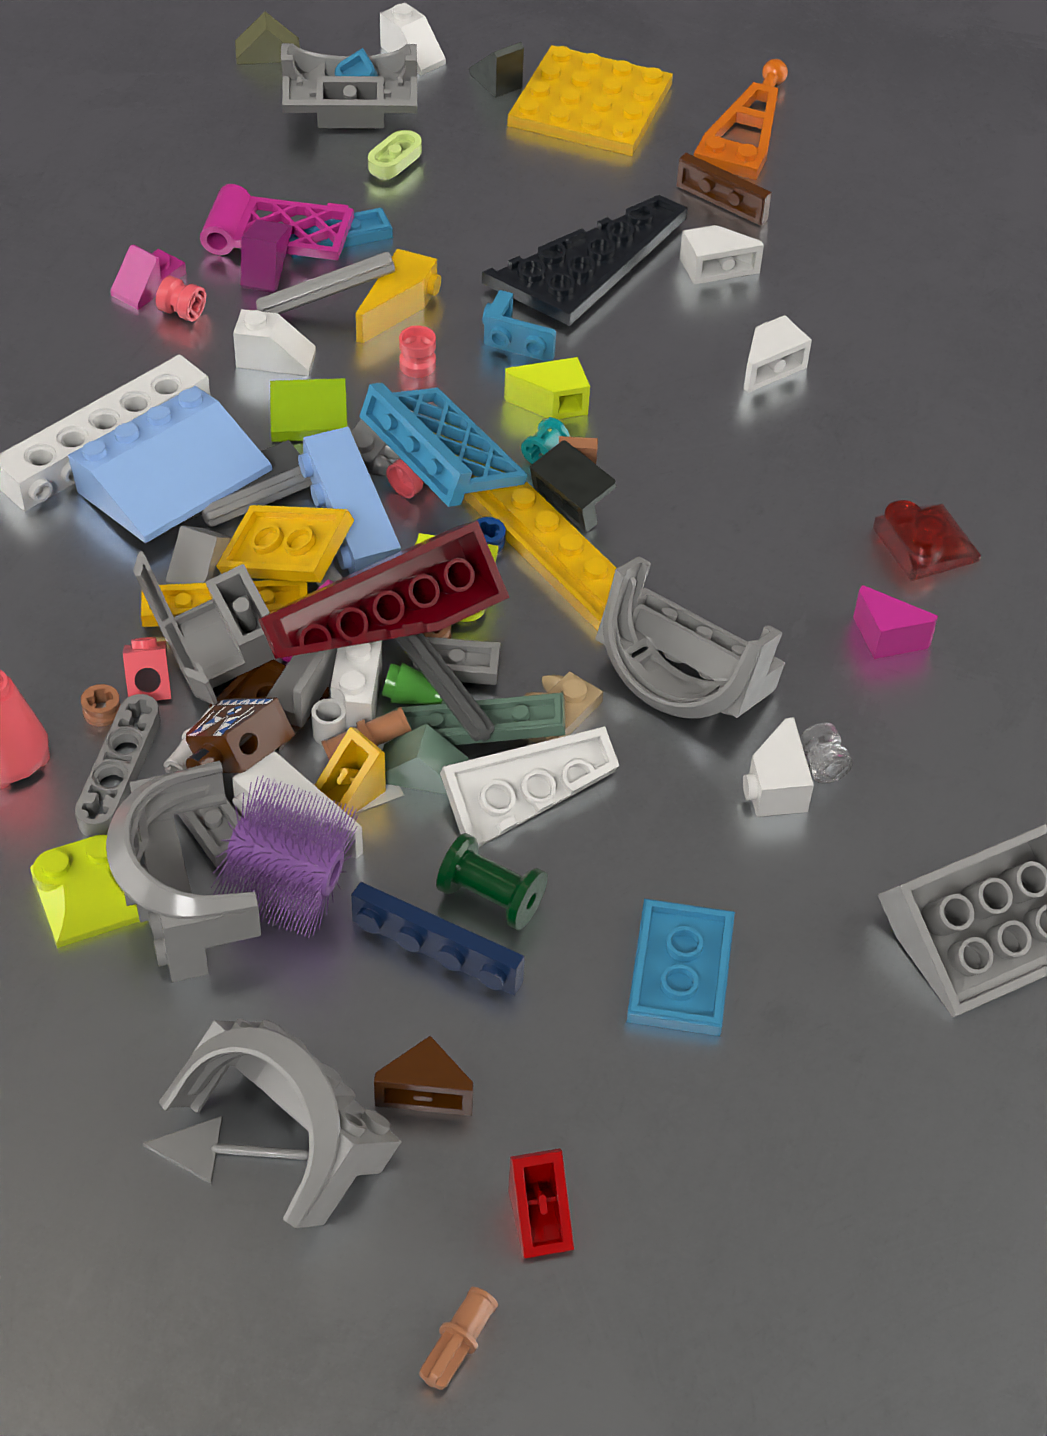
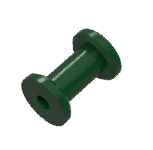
M468 833L461 834L453 842L441 863L436 880L437 890L449 895L463 887L505 908L508 926L521 930L533 917L543 898L548 881L547 873L535 868L521 876L479 855L477 839Z

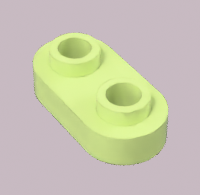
M400 130L392 133L369 152V172L383 180L391 179L420 157L422 153V139L420 135L409 130Z

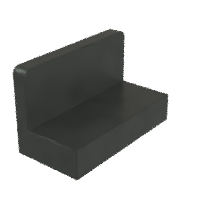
M563 440L529 466L533 487L552 506L587 533L598 524L595 504L616 488V481L570 443Z

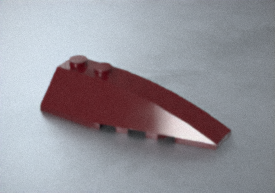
M477 520L451 528L297 599L258 620L275 659L442 630L510 597Z

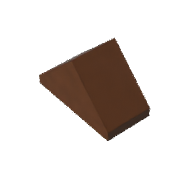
M429 1036L375 1073V1107L472 1116L473 1081L440 1045Z

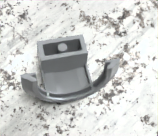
M143 551L138 552L133 572L195 697L216 705L218 701L212 688L275 659L258 620L270 612L244 564L206 581L205 583L212 599L174 617Z

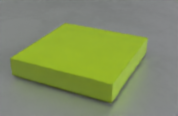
M345 378L270 381L271 442L303 441V437L348 427Z

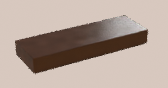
M685 153L679 158L677 187L760 226L768 221L772 192L691 154Z

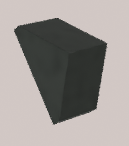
M519 42L494 51L468 68L470 75L495 98L521 89L523 87V44Z

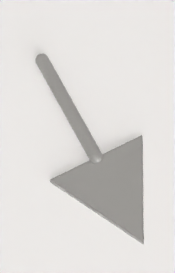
M222 1116L143 1143V1146L210 1184H212L216 1154L308 1160L309 1155L308 1150L218 1144Z

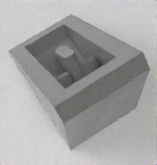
M180 526L165 580L166 584L205 583L218 576L220 571L216 565L232 537L204 528Z

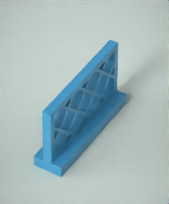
M383 383L369 385L359 417L448 507L461 505L465 493L525 484L528 474L439 388L392 393ZM428 402H434L437 406L428 404ZM463 457H465V458H467V459H470V460H473V461H476V462H479V463H482V464H484V465H481V464H478V463H475V462H472V461L463 459ZM489 467H493V468L502 470V471H504V472H501V471H498V470H495V469H492V468H489Z

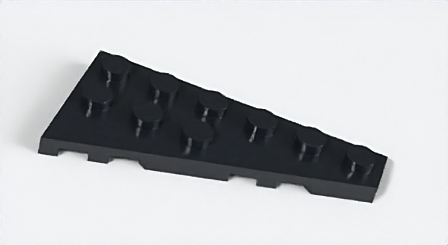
M661 195L654 196L627 208L626 214L617 219L611 220L606 217L597 221L596 228L587 232L581 228L538 247V253L528 258L522 259L520 256L508 260V266L498 271L493 268L483 271L482 284L497 291L502 290L513 293V299L570 326L687 219L688 208Z

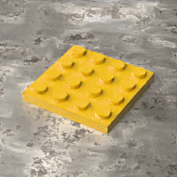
M551 45L508 113L507 126L633 156L672 85L673 73L664 72L654 67L647 68L634 65L625 60L617 61L604 58L595 53L587 54L570 50L565 46Z

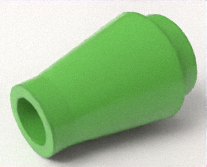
M391 663L382 696L391 698V703L411 705L442 704L443 700L420 671L405 663H402L401 666Z

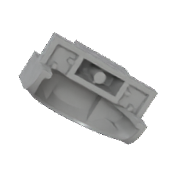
M282 43L283 113H317L318 128H384V113H417V44H406L401 49L390 53L369 55L368 57L374 65L378 76H335L337 65L349 56L319 54L303 50L293 43Z

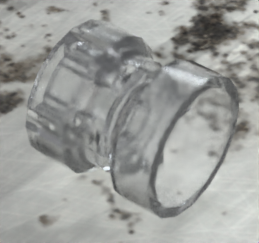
M831 723L815 724L801 733L799 737L806 760H809L808 767L816 782H834L844 777L851 770L853 760L847 748L840 746L842 739L835 725Z

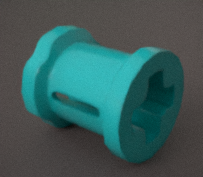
M552 417L543 419L539 423L538 431L534 436H529L522 442L521 452L529 463L533 464L542 457L539 456L540 453L545 455L559 444V436L570 437L569 431L558 419Z

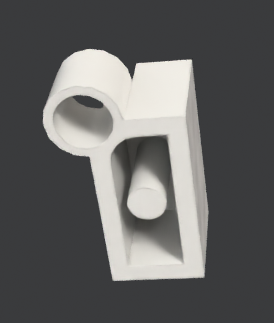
M382 640L337 648L330 686L331 698L318 701L311 710L313 738L320 745H322L321 741L344 733L350 727H357L356 722L362 719L365 722H369L376 718L383 675Z

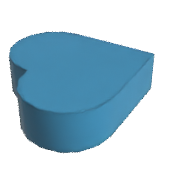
M363 48L341 61L335 68V76H378L374 65Z

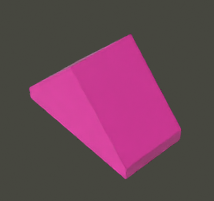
M862 585L859 589L853 618L873 658L878 659L928 649L933 639L938 616Z

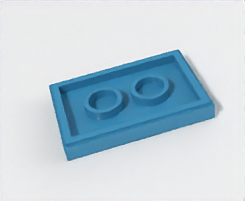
M644 899L627 1023L714 1036L721 1035L735 916L734 911Z

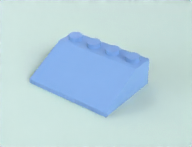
M196 386L183 390L172 399L159 406L150 408L146 413L117 426L115 430L86 443L83 447L68 455L77 492L144 543L149 542L201 512L212 502L234 493L272 471V465L220 402Z

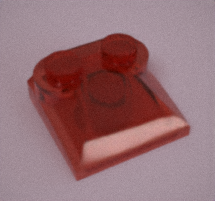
M908 500L894 501L886 507L884 515L875 517L874 531L910 581L981 560V554L943 503L919 507Z

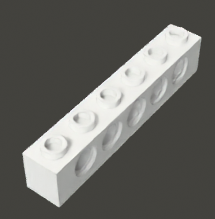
M179 354L0 453V490L24 512L46 501L53 495L75 484L68 458L70 453L80 449L86 443L115 430L117 426L146 413L150 408L159 406L172 399L183 390L196 386L210 395L208 376Z

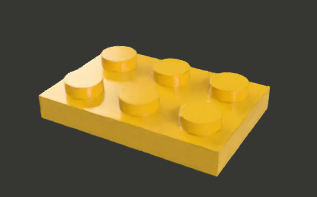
M250 505L216 567L223 574L244 564L251 578L321 583L352 526L354 518L348 509Z

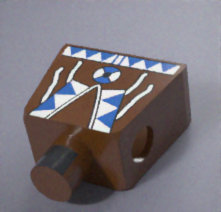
M278 698L221 699L186 733V742L192 752V755L186 760V768L220 761L222 773H242L291 739L295 733Z

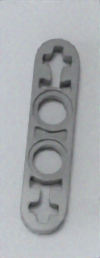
M146 694L130 696L119 707L76 803L75 814L79 830L86 836L107 835L115 812L131 794L129 782L137 780L160 726L159 706L157 701ZM140 716L137 722L138 729L134 728L133 718H138ZM124 742H131L138 746L133 752L128 754H120L114 750L116 746ZM117 775L123 778V781L115 787H105L100 784V781L106 776ZM99 801H102L104 814H98L95 819H90L89 816L94 817L100 807Z

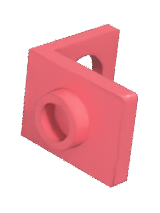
M141 637L132 639L131 645H124L122 654L128 697L136 694H146L153 697L156 701L171 699L166 641L157 642L156 637ZM143 668L156 670L161 679L158 688L151 692L140 690L135 683V676L138 671Z

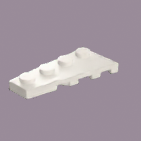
M604 726L444 766L440 775L460 834L468 833L477 839L478 846L481 847L614 773L619 767V763Z

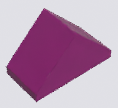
M256 219L244 233L241 241L240 285L242 288L270 293L277 292L292 231L291 225Z

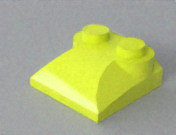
M95 835L47 850L40 854L30 867L32 879L57 948L140 922L136 904L127 906L124 891L119 887L111 873L106 851L107 835Z

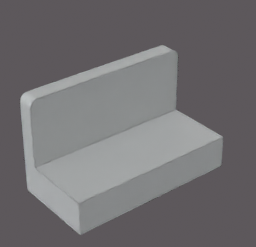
M337 648L293 656L266 698H278L290 724L302 728L312 713L313 705L320 700L332 681Z

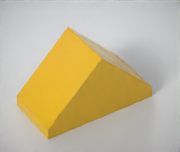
M350 727L314 785L333 802L335 800L336 805L337 803L339 807L341 805L342 810L345 806L344 812L349 808L347 814L349 815L351 812L350 817H352L355 809L358 812L386 791L385 752L356 728Z

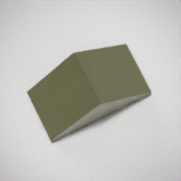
M265 11L235 40L236 63H281L282 43H293L300 48L299 38Z

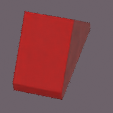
M561 1148L511 1156L508 1192L524 1259L574 1250Z

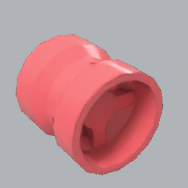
M173 276L165 277L156 293V306L158 310L169 314L177 312L180 318L191 322L196 321L200 317L206 304V291L203 287L192 283L184 285L181 279Z
M417 325L407 327L401 331L399 335V348L401 350L399 366L402 373L412 378H424L431 375L436 368V355L434 353L436 349V335L433 330Z
M402 459L393 462L386 470V476L390 485L404 498L414 497L422 490L423 484H425Z

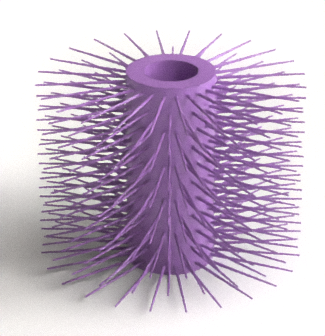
M257 777L249 806L250 784L245 816L243 817V792L242 817L239 821L236 808L238 823L235 829L230 825L233 830L230 840H221L229 841L228 849L223 852H227V857L217 867L218 869L226 859L228 860L220 872L221 874L226 868L218 886L222 884L218 895L228 876L222 894H224L228 883L227 894L232 884L231 894H233L235 886V893H237L238 889L239 893H241L244 886L243 893L255 891L257 901L262 892L258 905L259 908L263 900L259 917L267 898L268 901L264 914L270 901L271 904L266 915V921L273 904L274 912L279 901L275 917L280 907L281 910L276 924L284 907L282 920L289 907L286 920L291 912V921L295 909L296 914L293 923L298 915L295 929L301 916V924L306 916L303 929L308 921V930L314 916L310 929L311 932L318 913L317 925L323 904L322 920L326 897L327 915L331 892L332 901L334 902L333 889L336 884L338 885L337 881L340 873L347 872L341 870L343 863L348 859L344 860V855L351 847L350 845L344 853L351 837L346 843L347 838L354 826L353 823L347 835L350 824L347 830L346 827L351 812L345 823L349 809L347 808L342 822L341 814L336 824L340 809L334 819L335 808L329 822L334 806L333 803L330 814L327 817L331 804L329 802L324 817L323 808L318 819L323 804L322 799L317 814L316 805L311 817L316 800L315 797L312 808L308 813L313 798L311 795L305 813L304 810L308 797L299 815L305 799L303 796L297 810L302 795L301 792L292 813L297 794L291 808L293 792L287 808L286 804L289 794L282 808L284 797L287 793L285 790L279 805L283 792L282 788L274 808L279 792L277 791L271 804L273 794L277 788L275 783L272 796L268 802L270 797V791L268 790L269 781L265 794L261 799L262 791L265 787L263 782L261 793L256 802L263 777L258 791L256 790L251 808L258 781ZM268 790V796L266 798L265 803L263 804L266 792Z

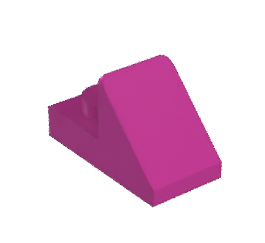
M132 244L113 283L111 296L139 310L156 297L158 287L165 277L173 276L180 279L186 274L185 262L160 249L151 254Z

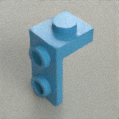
M499 290L492 303L488 302L483 312L484 345L544 361H552L555 357L556 331L551 328L513 319V293Z

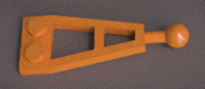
M771 59L766 62L762 70L764 78L762 84L753 82L704 133L694 152L695 157L734 175L757 180L767 160L778 96V88L775 86L782 84L788 75V68L782 60ZM756 100L767 103L765 112L749 107ZM735 122L762 129L758 147L752 144H743L724 139L722 136Z

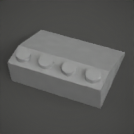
M1047 824L878 894L896 938L952 1017L1047 976Z

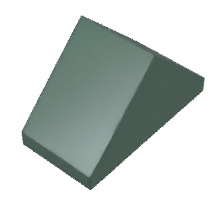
M427 723L385 743L382 750L385 752L386 784L446 795L447 792L440 775L442 768L469 760L466 755Z

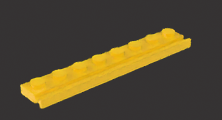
M463 457V459H466V460H469V461H472V462H475V463L484 465V464H482V463H479V462H476V461H473V460H470V459H467V458ZM489 467V468H492V469H495V470L504 472V471H502V470H499V469H496V468H493V467ZM527 481L524 485L465 493L464 499L482 517H493L504 524L506 528L505 540L598 631L616 567Z

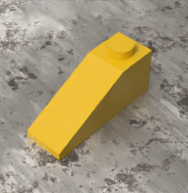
M401 249L395 251L392 256L395 271L377 279L355 313L356 342L365 343L425 308L430 298L438 294L441 286V275L437 274L436 258Z

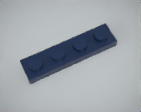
M360 882L351 894L352 921L357 923L363 930L373 934L379 933L398 942L400 946L408 951L420 952L436 959L449 970L462 971L475 977L490 989H501L515 996L521 987L524 979V955L363 882Z

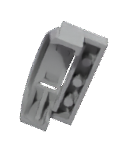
M638 556L615 569L608 600L595 640L606 646L607 653L616 672L627 687L641 700L661 712L681 718H704L719 712L738 718L775 691L785 665L784 661L774 656L782 635L781 631L770 625L765 626L759 640L746 642L657 593L643 588L651 562ZM642 647H648L644 652H642L638 656L634 658L631 657V655L638 649ZM657 650L663 651L664 656L673 662L685 663L696 669L698 674L705 680L689 676L676 669Z
M220 761L129 782L131 794L115 812L107 833L106 851L111 873L119 887L124 891L127 906L136 904L140 922L149 921L154 937L153 942L158 966L168 965L172 983L209 974L205 948L261 936L259 908L255 892L220 895L192 894L180 847L174 814L227 804L223 783V770ZM142 855L145 864H140Z
M237 1019L236 1021L214 1020L187 1063L159 1100L161 1107L165 1111H169L170 1108L190 1107L196 1113H199L229 1066H234L309 1132L308 1162L303 1179L283 1217V1220L294 1228L324 1225L355 1177L359 1175L381 1174L402 1142L389 1130L391 1125L387 1119L373 1110L364 1109L354 1100L355 1092L341 1082L342 1077L334 1069L320 1063L317 1058L307 1051L306 1045L301 1040L286 1033L280 1026L269 1020H262V1022H248L243 1019Z

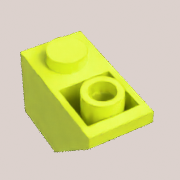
M578 357L505 368L504 397L506 402L545 418L564 419L588 415L590 384Z

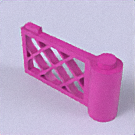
M227 184L217 194L200 233V241L202 246L210 253L226 255L234 247L241 248L242 236L256 219L276 223L282 221L284 224L291 225V234H295L299 238L292 242L289 241L286 254L338 261L354 219V209L349 208L348 205L335 203L319 205L250 196L248 191L239 185ZM257 210L273 212L261 218L256 214ZM295 215L306 216V218L294 222L290 217H293ZM330 219L342 220L331 226L324 222ZM313 226H317L320 229L309 235L303 231ZM328 238L333 242L332 247L316 244Z

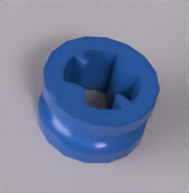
M493 517L477 519L487 544L497 545L498 554L502 552L505 548L506 528L504 524Z

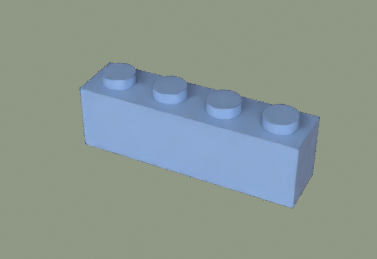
M349 427L303 437V454L298 455V461L303 477H310L312 482L311 494L316 508L348 509L354 518L352 526L337 551L338 562L342 570L348 568L349 573L352 574L400 552L401 546Z

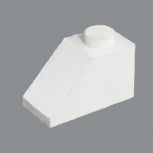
M405 2L380 13L381 48L390 53L401 49L406 44H417V73L421 76L446 64V58L423 14Z
M717 225L683 230L680 260L694 285L759 274L764 245L758 239Z
M241 309L233 332L236 368L309 376L316 355V346L278 313Z
M786 315L765 322L755 328L744 383V390L748 393L807 368L812 340Z
M785 718L752 756L749 774H744L743 776L746 800H752L757 817L808 812L814 784L794 718Z

